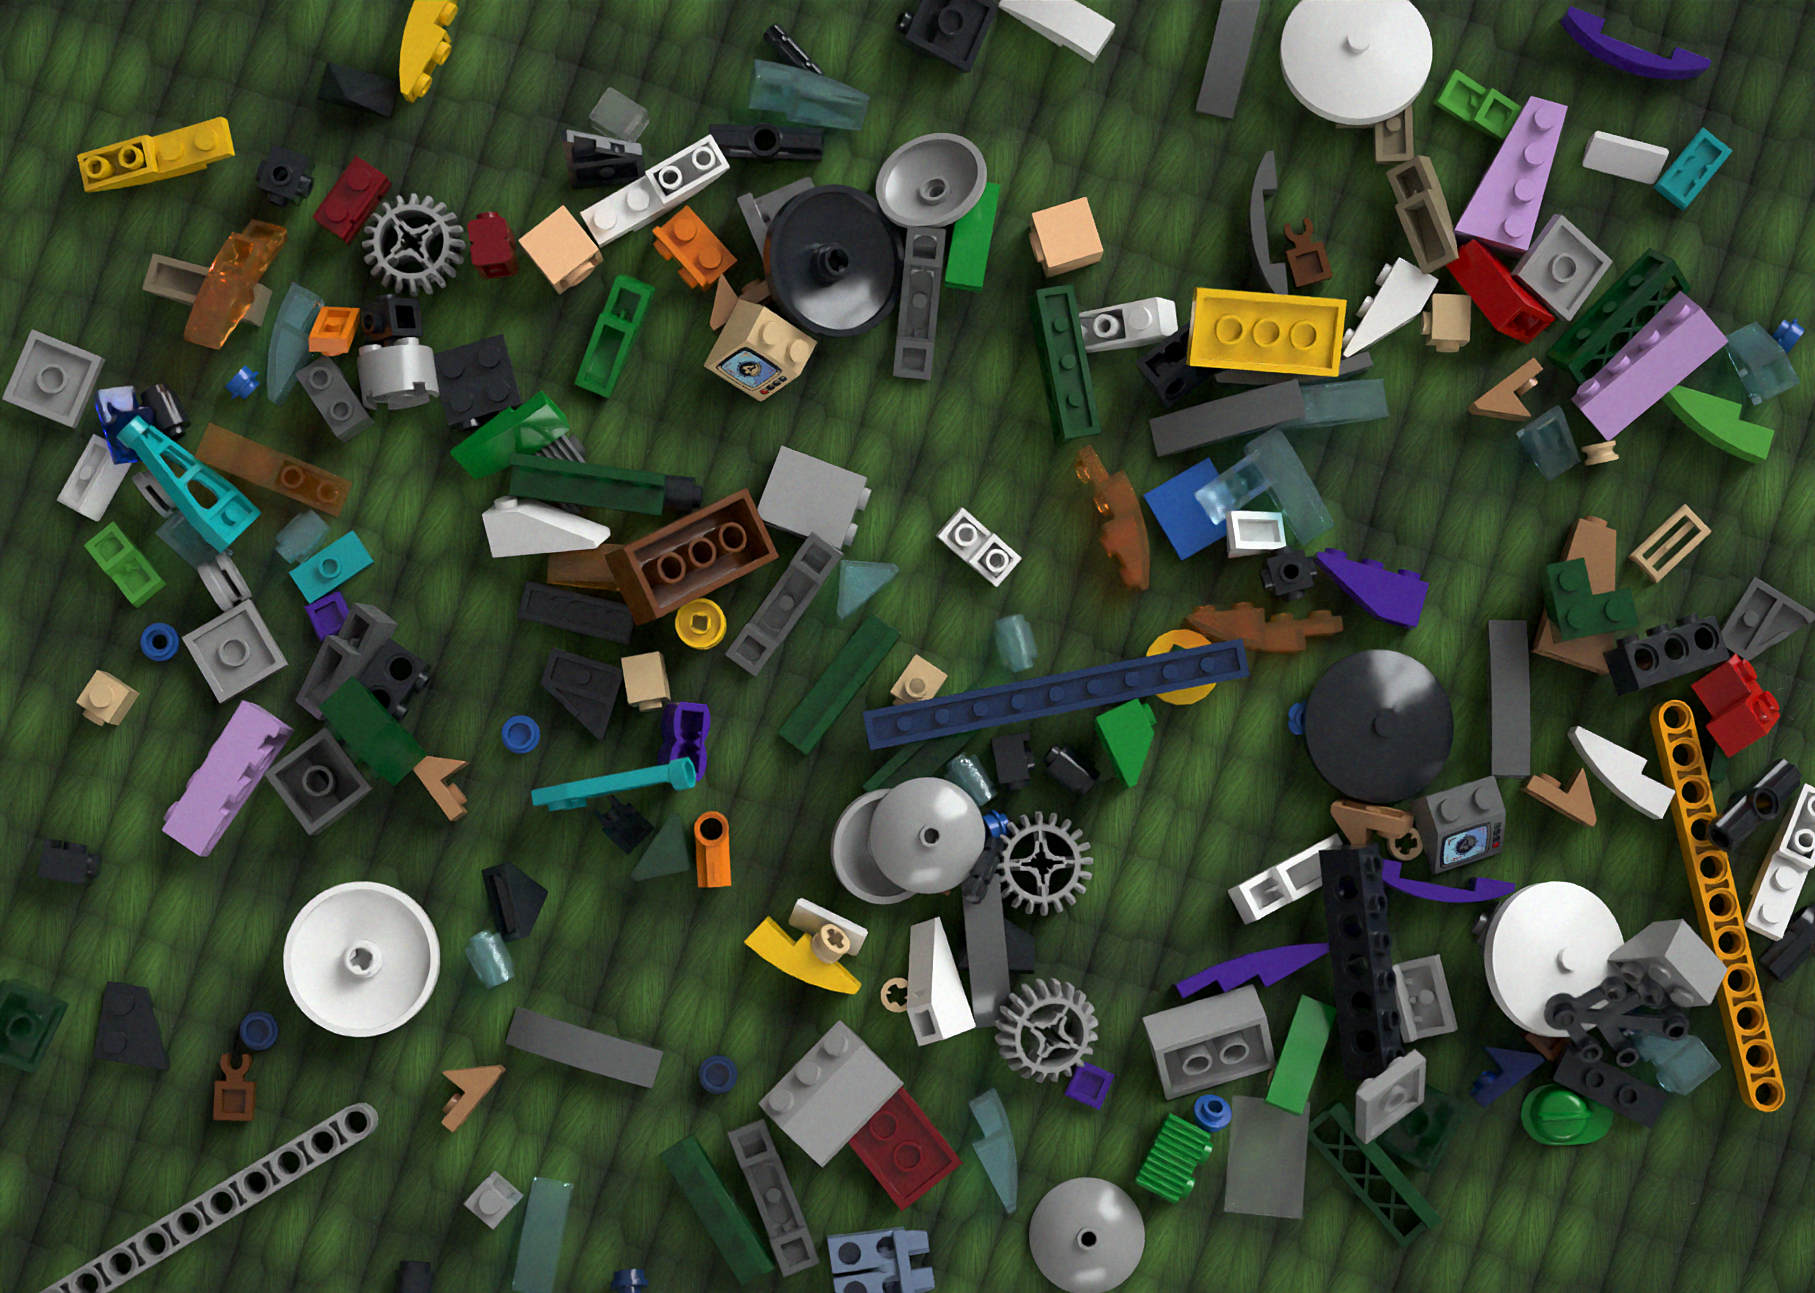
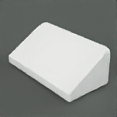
M1597 131L1587 141L1582 166L1653 184L1660 174L1669 151L1666 148Z
M93 434L57 501L94 521H99L133 462L134 456Z
M804 898L798 899L789 919L791 926L803 932L807 931L811 936L819 933V930L824 925H836L849 938L850 947L846 953L852 956L858 954L868 934L867 929Z

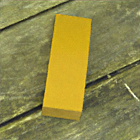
M769 915L744 941L762 958L782 971L807 983L853 995L862 985L838 961L832 964L821 961L811 949L810 942L812 936L807 931L795 941Z

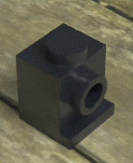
M1029 732L991 738L990 740L998 785L1007 784L1008 791L1030 787L1029 771L1035 770L1032 749H1024L1023 742L1030 740Z
M45 838L37 877L92 885L93 878H98L100 874L102 856L86 853L88 845L64 841V846L61 848L62 840Z

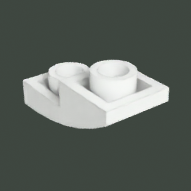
M962 507L953 514L935 535L995 587H998L1022 559L999 537L988 531Z

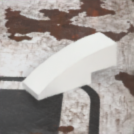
M1001 0L998 6L1060 47L1064 44L1092 63H1094L1115 29L1114 23L1075 0Z
M1575 726L1569 729L1567 735L1573 746L1599 780L1634 809L1653 820L1663 818L1675 791L1641 774L1647 762L1646 759L1582 727Z
M1336 833L1227 890L1245 925L1322 886L1318 850L1343 845L1338 834Z

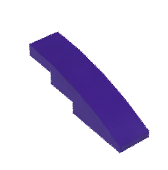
M1329 942L1284 945L1246 953L1208 966L1173 983L1181 998L1189 996L1213 981L1216 982L1221 992L1226 993L1255 975L1262 987H1268L1329 952Z

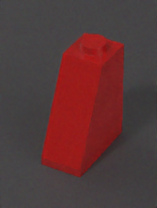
M1474 239L1457 249L1459 259L1445 265L1496 330L1529 344L1556 319L1531 292L1511 275L1512 271L1488 246Z

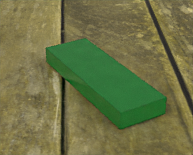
M1304 995L1299 997L1263 1101L1264 1104L1297 1117L1302 1115L1337 1008Z

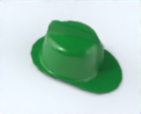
M1560 1083L1538 1086L1527 1095L1522 1104L1521 1118L1528 1134L1542 1144L1553 1146L1587 1144L1597 1141L1607 1133L1613 1121L1614 1110Z

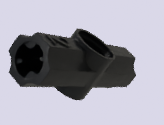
M764 122L755 126L710 124L708 135H712L725 159L757 160L763 164H772L776 161L822 163L824 151L823 128L777 127L771 123ZM763 136H771L776 139V143L772 149L762 151L756 148L758 140Z
M1785 759L1774 760L1745 789L1733 792L1729 797L1728 806L1707 825L1708 832L1705 835L1710 843L1720 848L1723 852H1731L1763 821L1776 818L1781 804L1800 786L1802 775L1796 765L1788 763Z
M1815 900L1810 905H1805L1793 914L1789 919L1782 939L1773 941L1756 959L1760 966L1779 983H1783L1809 956L1815 955Z

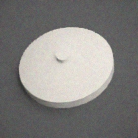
M1302 0L1290 14L1285 24L1280 44L1282 73L1295 97L1315 114L1337 123L1350 125L1377 123L1391 118L1407 108L1421 92L1432 61V42L1429 30L1421 14L1408 0Z
M351 882L322 892L300 911L287 935L283 966L286 982L292 997L311 1020L337 1034L352 1037H368L386 1033L400 1027L423 1008L437 982L440 968V948L436 931L429 917L407 894L381 883Z
M1544 882L1520 889L1499 908L1490 924L1486 937L1484 951L1485 971L1489 987L1496 1002L1515 1024L1531 1033L1547 1037L1570 1036L1566 1030H1556L1548 1026L1544 1018L1546 1002L1550 997L1558 993H1568L1576 998L1601 985L1602 981L1607 977H1619L1618 972L1607 959L1612 952L1624 944L1620 928L1607 906L1596 895L1578 885L1567 882ZM1604 999L1590 1008L1600 1009L1610 1002ZM1581 1023L1585 1031L1596 1026L1594 1024Z

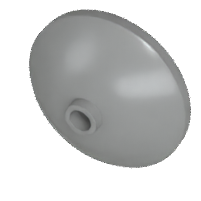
M933 133L920 136L899 147L885 161L877 177L876 197L883 213L896 225L907 229L908 225L930 228L944 227L963 217L978 202L987 181L986 164L980 150L971 141L962 136L950 133Z
M930 777L916 778L897 785L881 799L871 819L869 843L877 866L894 884L916 893H938L957 886L971 874L984 848L985 828L977 805L963 789L943 779ZM929 828H933L937 832V839L933 843H928L924 839V833Z
M891 789L874 790L854 800L839 817L831 838V860L838 879L853 895L875 904L897 903L916 894V892L903 889L890 881L877 866L870 848L869 828L873 813L881 799ZM933 828L925 831V841L928 843L936 841L937 832Z
M1080 1177L1058 1184L1040 1200L1031 1218L1029 1243L1037 1266L1053 1284L1072 1293H1103L1120 1285L1135 1270L1143 1253L1145 1231L1137 1206L1121 1188L1103 1179ZM1090 1231L1095 1234L1096 1239L1092 1245H1084L1081 1242V1237L1085 1232Z

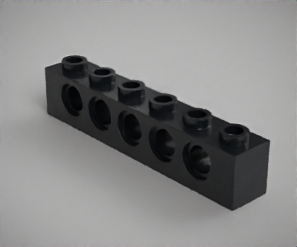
M1378 843L1336 845L1318 851L1345 1080L1375 1079L1387 1070L1393 1060L1398 1057H1405L1404 1049L1401 1046L1399 1028L1401 1015L1397 1009L1395 993L1397 979L1393 971L1391 958L1392 937L1388 932L1386 914L1388 901L1383 888V860L1379 853ZM1354 879L1357 882L1358 890L1354 885ZM1358 919L1361 920L1363 928L1360 927ZM1363 957L1365 958V960H1366V962H1367V967L1365 966V964H1364V962H1363ZM1367 995L1370 997L1371 1005L1368 1002ZM1372 1034L1375 1037L1376 1043L1372 1039Z

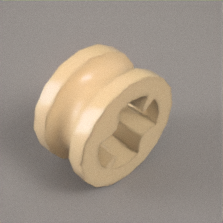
M1612 440L1581 447L1582 452L1587 454V460L1584 461L1585 466L1619 459V455L1613 451L1616 441Z
M1412 827L1408 832L1410 834L1408 839L1414 838L1415 845L1414 848L1407 849V854L1399 852L1401 847H1395V839L1387 838V849L1394 858L1402 861L1412 860L1421 853L1423 845L1415 828Z
M832 924L824 925L819 930V933H816L811 938L810 942L814 954L821 961L829 964L836 963L841 958V955H844L850 947L849 938L841 928Z
M893 978L884 984L881 990V1000L888 1010L900 1013L907 1010V1002L901 1006L896 1001L890 1003L887 999V994H891V991L888 989L894 984L899 989L904 987L908 989V981L904 978Z

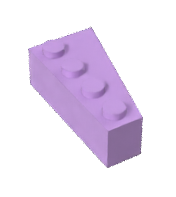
M1533 96L1528 99L1453 227L1457 242L1465 244L1474 239L1488 246L1495 253L1520 259L1528 251L1568 106Z
M242 701L223 733L210 749L208 757L201 768L189 779L186 785L187 790L180 802H174L164 816L166 824L162 831L197 855L208 857L265 775L264 772L269 769L295 730L259 705Z

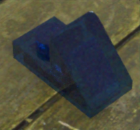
M133 386L96 390L93 400L114 465L142 461L134 449L127 448L116 436L138 415L149 426H153L152 408L139 407Z
M1480 1045L1498 1071L1493 1073L1491 1070H1488L1473 1081L1472 1084L1475 1088L1468 1094L1477 1106L1485 1108L1545 1060L1541 1055Z

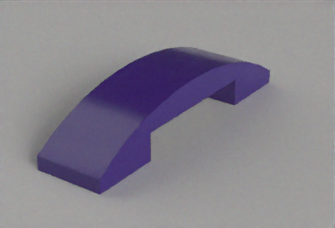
M1571 6L1563 14L1560 21L1566 32L1586 51L1611 66L1635 75L1669 80L1689 79L1701 76L1709 68L1712 61L1679 47H1675L1666 59L1600 33L1605 19Z
M1382 859L1383 884L1399 892L1426 900L1461 903L1478 902L1501 897L1515 890V883L1482 877H1471L1469 890L1399 878L1401 862Z

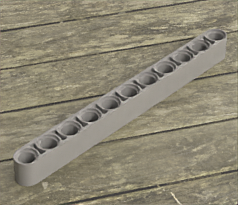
M357 1103L346 1107L39 1293H94L87 1291L83 1285V1277L86 1273L93 1274L97 1278L98 1288L95 1293H109L371 1135L378 1125L376 1110L366 1103ZM354 1111L362 1112L367 1118V1126L363 1132H358L350 1126L349 1118ZM320 1131H326L333 1137L334 1145L329 1152H324L317 1146L316 1137ZM287 1151H292L299 1156L300 1167L296 1172H291L284 1167L283 1157ZM254 1171L262 1173L266 1178V1188L263 1192L255 1191L250 1185V1176ZM220 1192H226L232 1197L233 1207L229 1212H224L217 1206L216 1198ZM186 1212H192L198 1217L199 1228L196 1232L188 1231L184 1227L183 1217ZM153 1232H157L164 1237L166 1245L163 1252H157L151 1247L150 1236ZM119 1253H125L131 1258L132 1267L129 1272H123L117 1267L116 1258Z

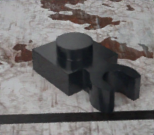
M610 795L607 799L612 803V808L604 814L596 809L593 815L603 826L601 830L629 855L655 827L630 803L624 806L616 796Z

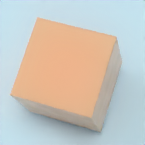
M1087 197L1031 214L1029 224L1031 233H1029L1030 243L1036 261L1042 264L1046 278L1100 262L1103 248Z
M564 205L518 240L525 253L559 295L570 286H575L583 281L604 260L598 247Z

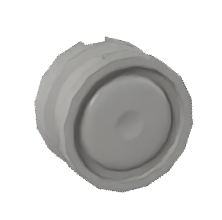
M149 469L144 473L139 471L132 477L140 492L160 515L167 519L174 514L173 509L177 505Z
M225 551L215 555L213 562L207 563L205 561L197 566V570L207 589L219 607L225 612L233 608V603L237 600L245 601L252 597L245 580Z

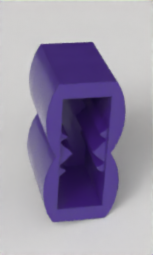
M674 702L666 705L661 717V733L664 742L658 753L657 766L670 764L671 760L688 757L695 768L696 782L701 780L707 764V754L703 742L707 738L710 729V713L707 704Z

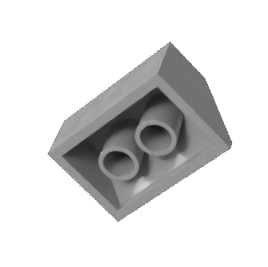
M1253 984L1143 1017L1148 1043L1166 1100L1276 1066L1267 1017Z
M839 1020L758 1104L789 1137L821 1167H824L904 1083L858 1035Z

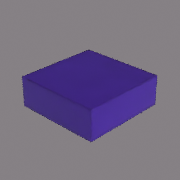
M340 591L304 607L320 642H324L327 635L337 636L350 611Z
M1083 1061L1084 1067L1075 1066L1064 1095L1100 1110L1115 1074Z

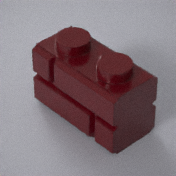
M355 155L312 218L323 229L350 246L380 204L379 199L384 198L393 185L387 176Z
M498 212L477 214L476 220H470L471 222L467 223L469 241L472 244L470 246L472 264L480 276L486 280L516 276L519 273L517 255L514 252L516 251L515 238L506 219L499 216Z

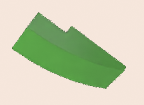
M1680 385L1674 386L1661 397L1678 418L1711 444L1755 464L1767 459L1775 430L1739 420L1742 404Z

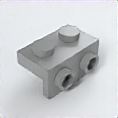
M1439 954L1392 965L1397 979L1395 993L1397 1009L1401 1015L1400 1035H1402L1404 1043L1412 1042L1419 1038L1453 1032L1458 1029Z

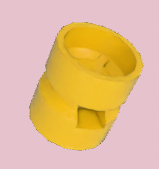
M697 598L681 606L675 618V628L679 637L689 647L697 650H708L717 646L724 638L727 630L726 618L721 608L713 601L705 598Z

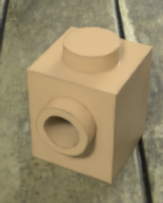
M1433 294L1427 300V312L1422 311L1420 319V333L1426 334V345H1435L1436 351L1457 352L1459 347H1464L1470 341L1471 297L1469 295Z
M659 651L621 658L628 704L633 707L639 706L640 712L661 709L662 702L671 701L664 656Z
M916 654L890 691V694L896 698L892 704L896 706L934 698L948 675Z
M97 670L76 703L86 708L82 714L94 723L103 726L106 721L110 724L119 725L140 693L111 674Z

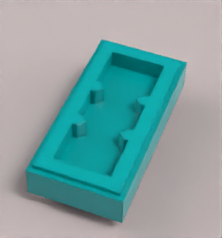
M1702 128L1653 188L1683 211L1731 154L1732 150L1705 128Z
M352 530L290 571L289 574L309 604H312L373 565L375 561Z

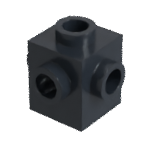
M273 144L267 161L262 160L258 167L256 181L259 183L257 187L266 195L265 201L275 206L286 209L289 203L300 207L303 198L308 199L312 192L314 178L311 176L316 165L305 155Z
M385 294L375 297V303L361 307V325L364 331L365 345L377 344L384 348L396 346V341L402 338H419L423 336L419 299L398 298L396 294Z
M1292 545L1270 551L1271 558L1266 559L1262 563L1263 569L1259 570L1264 591L1270 592L1272 600L1283 597L1284 603L1305 598V591L1314 586L1312 579L1317 578L1313 558L1311 556L1306 557L1304 549L1293 551ZM1291 565L1294 567L1296 578L1288 579L1284 575L1285 566Z

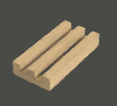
M1684 504L1628 557L1632 562L1635 561L1639 565L1638 568L1650 577L1649 580L1653 584H1656L1712 531ZM1685 516L1688 521L1646 560L1642 555ZM1695 526L1699 532L1656 571L1652 565Z

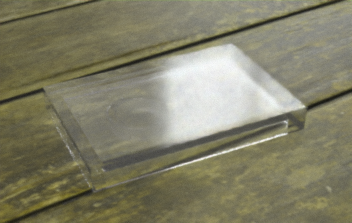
M1233 1095L1224 1212L1302 1219L1311 1102L1306 1101L1302 1115L1297 1117L1264 1104V1097Z

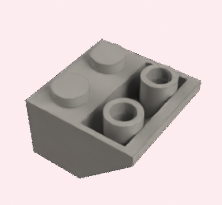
M1683 919L1653 922L1612 952L1607 959L1618 972L1619 977L1634 990L1638 989V986L1647 980H1654L1660 984L1664 999L1659 1005L1651 1007L1652 1009H1661L1669 1005L1679 1007L1710 1005L1728 969Z

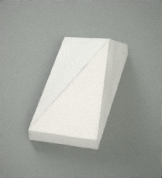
M1225 512L1228 558L1270 553L1274 549L1286 546L1282 513Z

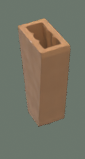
M1586 515L1584 519L1579 518L1572 522L1559 562L1584 557L1592 595L1615 591L1616 530L1606 527L1607 521ZM1545 607L1531 652L1600 675H1606L1610 672L1603 653L1614 648V632L1554 644Z

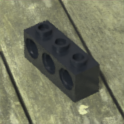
M1190 321L1135 362L1145 385L1166 409L1221 369L1189 366L1186 364Z
M1695 613L1675 620L1677 628L1672 630L1669 629L1668 623L1645 630L1648 638L1640 640L1638 634L1635 633L1615 640L1617 648L1606 651L1603 655L1617 695L1621 696L1730 659L1715 615L1700 620L1698 614Z
M389 638L359 682L374 696L378 692L386 691L390 697V705L386 710L395 720L401 723L410 709L406 704L414 692L419 695L429 683L432 676L428 672L432 666ZM408 660L412 665V673L407 679L399 681L394 675V667L399 661ZM343 738L338 741L342 747L347 743Z

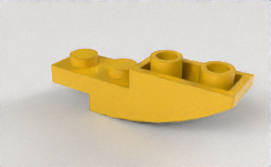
M415 0L412 5L403 34L399 69L401 93L406 101L412 104L417 96L423 97L432 82L431 73L437 64L442 65L451 52L452 46L449 45L451 39L447 31L442 29L443 25L448 26L456 16L458 0Z
M218 117L154 137L142 135L78 154L77 157L85 191L96 192L135 186L206 169V164L235 156L228 121L223 117Z

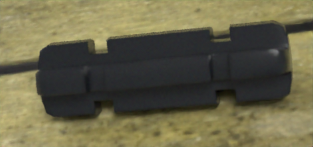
M774 23L764 32V40L772 48L776 47V53L796 74L801 73V79L809 87L813 88L824 78V71L816 62L812 64L811 57L792 37L787 38V32L778 23Z
M989 836L985 841L978 862L969 876V883L966 884L962 894L965 900L977 905L985 898L988 885L991 884L999 865V858L1002 857V853L1006 848L1004 841L998 840L995 836Z

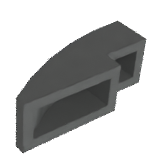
M353 603L338 636H326L295 701L318 720L324 721L326 717L318 707L351 676L360 681L389 638L391 639L398 623L375 605Z

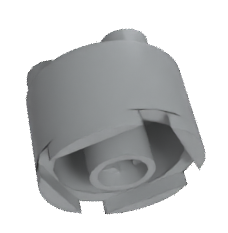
M408 337L396 341V346L382 348L381 345L373 344L359 348L360 356L356 361L364 407L377 410V403H387L388 410L410 408L430 402L429 394H432L435 398L439 396L433 350L428 346L419 345L418 338Z

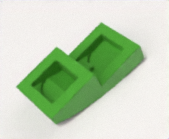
M1457 69L1450 71L1433 101V104L1455 118L1500 141L1506 138L1522 110V107L1495 89H1485Z
M114 521L84 545L102 570L114 580L127 599L136 608L140 607L167 584L137 546Z

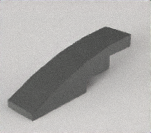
M1366 351L1340 361L1338 377L1229 369L1215 374L1211 382L1214 388L1251 391L1298 379L1299 387L1329 383L1369 371L1373 366V362L1369 352Z
M1298 379L1183 409L1151 419L1149 422L1157 456L1162 457L1232 440L1233 437L1269 429L1270 426L1306 418V412Z
M1488 620L1486 625L1488 663L1486 665L1488 694L1486 723L1490 776L1494 775L1495 778L1529 779L1531 735L1527 621Z

